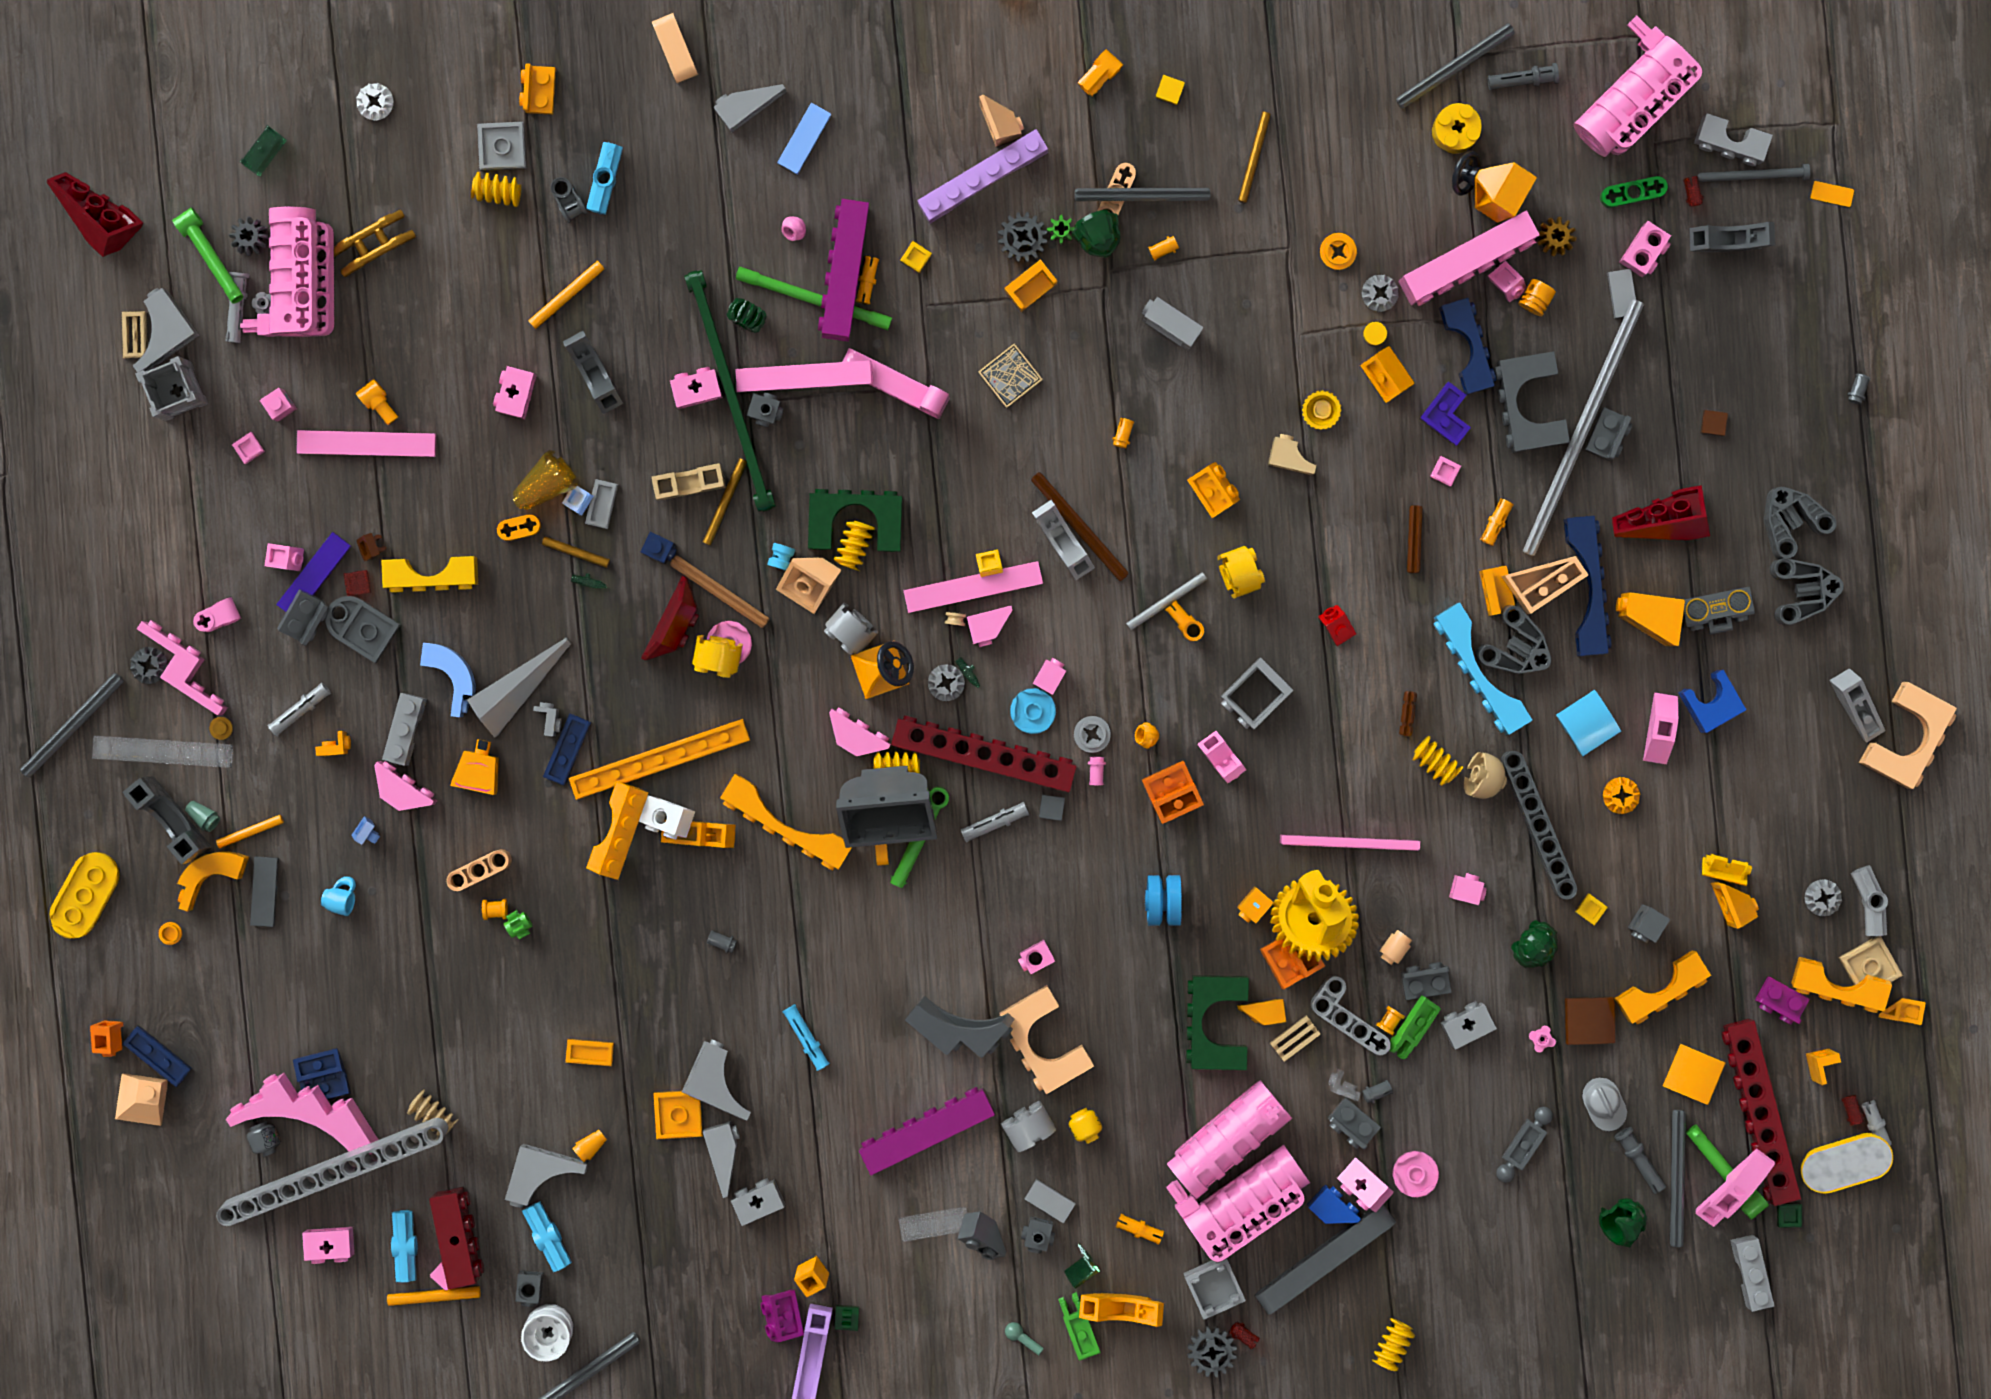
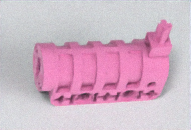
M1638 16L1627 26L1641 39L1638 45L1645 53L1573 124L1579 137L1593 151L1603 157H1606L1610 152L1615 155H1621L1626 152L1702 75V68L1699 63L1672 38L1665 36L1656 26L1651 30ZM1688 75L1689 78L1683 82L1681 78ZM1676 83L1680 86L1678 89L1674 86ZM1657 102L1661 104L1652 115L1648 112ZM1635 122H1638L1641 125V128H1639L1635 124ZM1626 134L1629 138L1622 143L1620 139Z
M306 207L270 208L269 225L271 226V237L269 238V248L271 249V260L269 261V271L271 272V284H269V294L271 295V307H269V314H257V319H243L240 327L243 328V333H257V335L266 337L327 336L334 329L333 229L329 224L316 222L315 209ZM325 230V234L318 236V232ZM322 242H323V243H325V246L318 245V243H321V244H322ZM321 250L326 252V258L323 262H319L317 258ZM318 266L326 267V269H318ZM325 276V280L319 282V278ZM318 289H326V292L318 291ZM321 296H325L327 301L323 308L318 306V299ZM318 312L326 313V315H318ZM325 322V327L319 328V324Z
M1260 1080L1175 1151V1157L1167 1165L1186 1189L1198 1199L1208 1190L1212 1183L1217 1179L1223 1178L1226 1175L1225 1172L1234 1165L1237 1166L1244 1160V1156L1251 1150L1255 1151L1263 1140L1270 1134H1275L1292 1117Z
M1282 1145L1200 1203L1197 1202L1192 1194L1188 1195L1178 1180L1171 1182L1166 1188L1177 1203L1175 1208L1211 1260L1220 1262L1298 1209L1304 1202V1194L1301 1189L1310 1182L1287 1148ZM1293 1192L1296 1197L1292 1199L1289 1193ZM1281 1198L1287 1203L1284 1206L1280 1200ZM1273 1204L1279 1206L1275 1212L1268 1211L1269 1207ZM1262 1211L1264 1212V1214H1265V1216H1266L1265 1219H1264L1263 1215L1259 1214V1213H1261ZM1253 1218L1258 1221L1255 1225L1251 1222ZM1243 1224H1245L1246 1229H1249L1247 1232H1245ZM1234 1231L1241 1232L1238 1238H1230L1231 1233ZM1223 1238H1226L1228 1245H1226L1225 1241H1222ZM1213 1246L1220 1247V1250L1213 1249Z

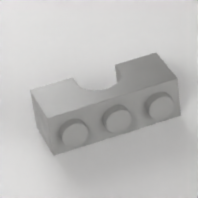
M1708 113L1702 117L1694 144L1699 145L1701 150L1708 152L1715 150L1721 152V156L1729 159L1737 157L1743 159V163L1750 166H1756V164L1759 165L1764 162L1773 135L1750 128L1745 132L1742 142H1734L1726 134L1729 120Z
M400 693L382 760L403 766L409 765L415 745L413 743L414 734L419 721L422 720L427 699L407 693Z
M1754 1235L1730 1240L1735 1262L1738 1264L1743 1278L1741 1288L1746 1307L1752 1312L1774 1307L1759 1239Z

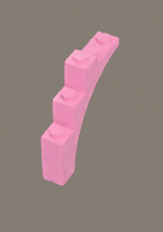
M285 1073L279 1076L273 1074L263 1081L264 1085L259 1090L260 1092L249 1099V1103L245 1105L239 1103L231 1108V1113L226 1118L230 1127L246 1120L260 1117L298 1119L317 1126L332 1135L348 1152L379 1140L353 1098L346 1101L341 1099L331 1106L318 1085L312 1089L308 1086L297 1093Z

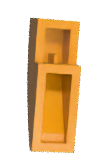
M692 821L687 838L677 836L675 840L664 836V831H662L661 842L734 848L736 825Z

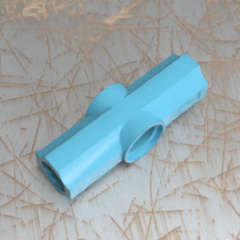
M603 142L597 168L593 174V184L586 210L606 215L612 189L616 184V174L623 147ZM603 173L610 174V180L606 184L599 183V177Z
M541 1201L522 1210L532 1230L534 1242L538 1249L543 1251L553 1272L559 1271L571 1264L572 1261L561 1242V1234L555 1223H551Z
M410 1210L392 1212L393 1236L391 1239L392 1256L395 1257L396 1282L417 1280L415 1256H417L418 1243L417 1236L414 1235V1214Z

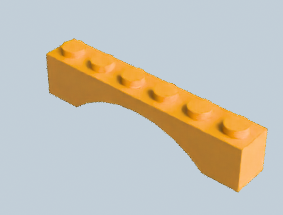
M734 774L720 797L725 800L723 805L733 811L736 808L744 812L743 817L753 823L755 820H758L764 824L762 827L764 830L773 835L775 832L783 836L782 840L793 847L796 843L803 848L802 853L810 858H814V856L819 857L823 860L821 864L832 871L834 868L840 869L852 847L846 848L844 839L835 833L809 834L785 825L766 808L759 796L756 785L738 774Z

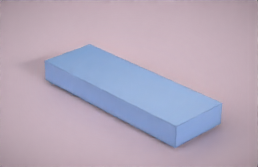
M811 103L777 163L798 175L829 121L831 113Z

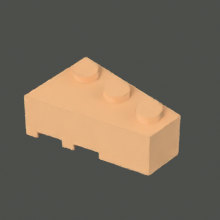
M1574 556L1501 577L1525 613L1531 614L1587 577L1588 574L1577 557Z

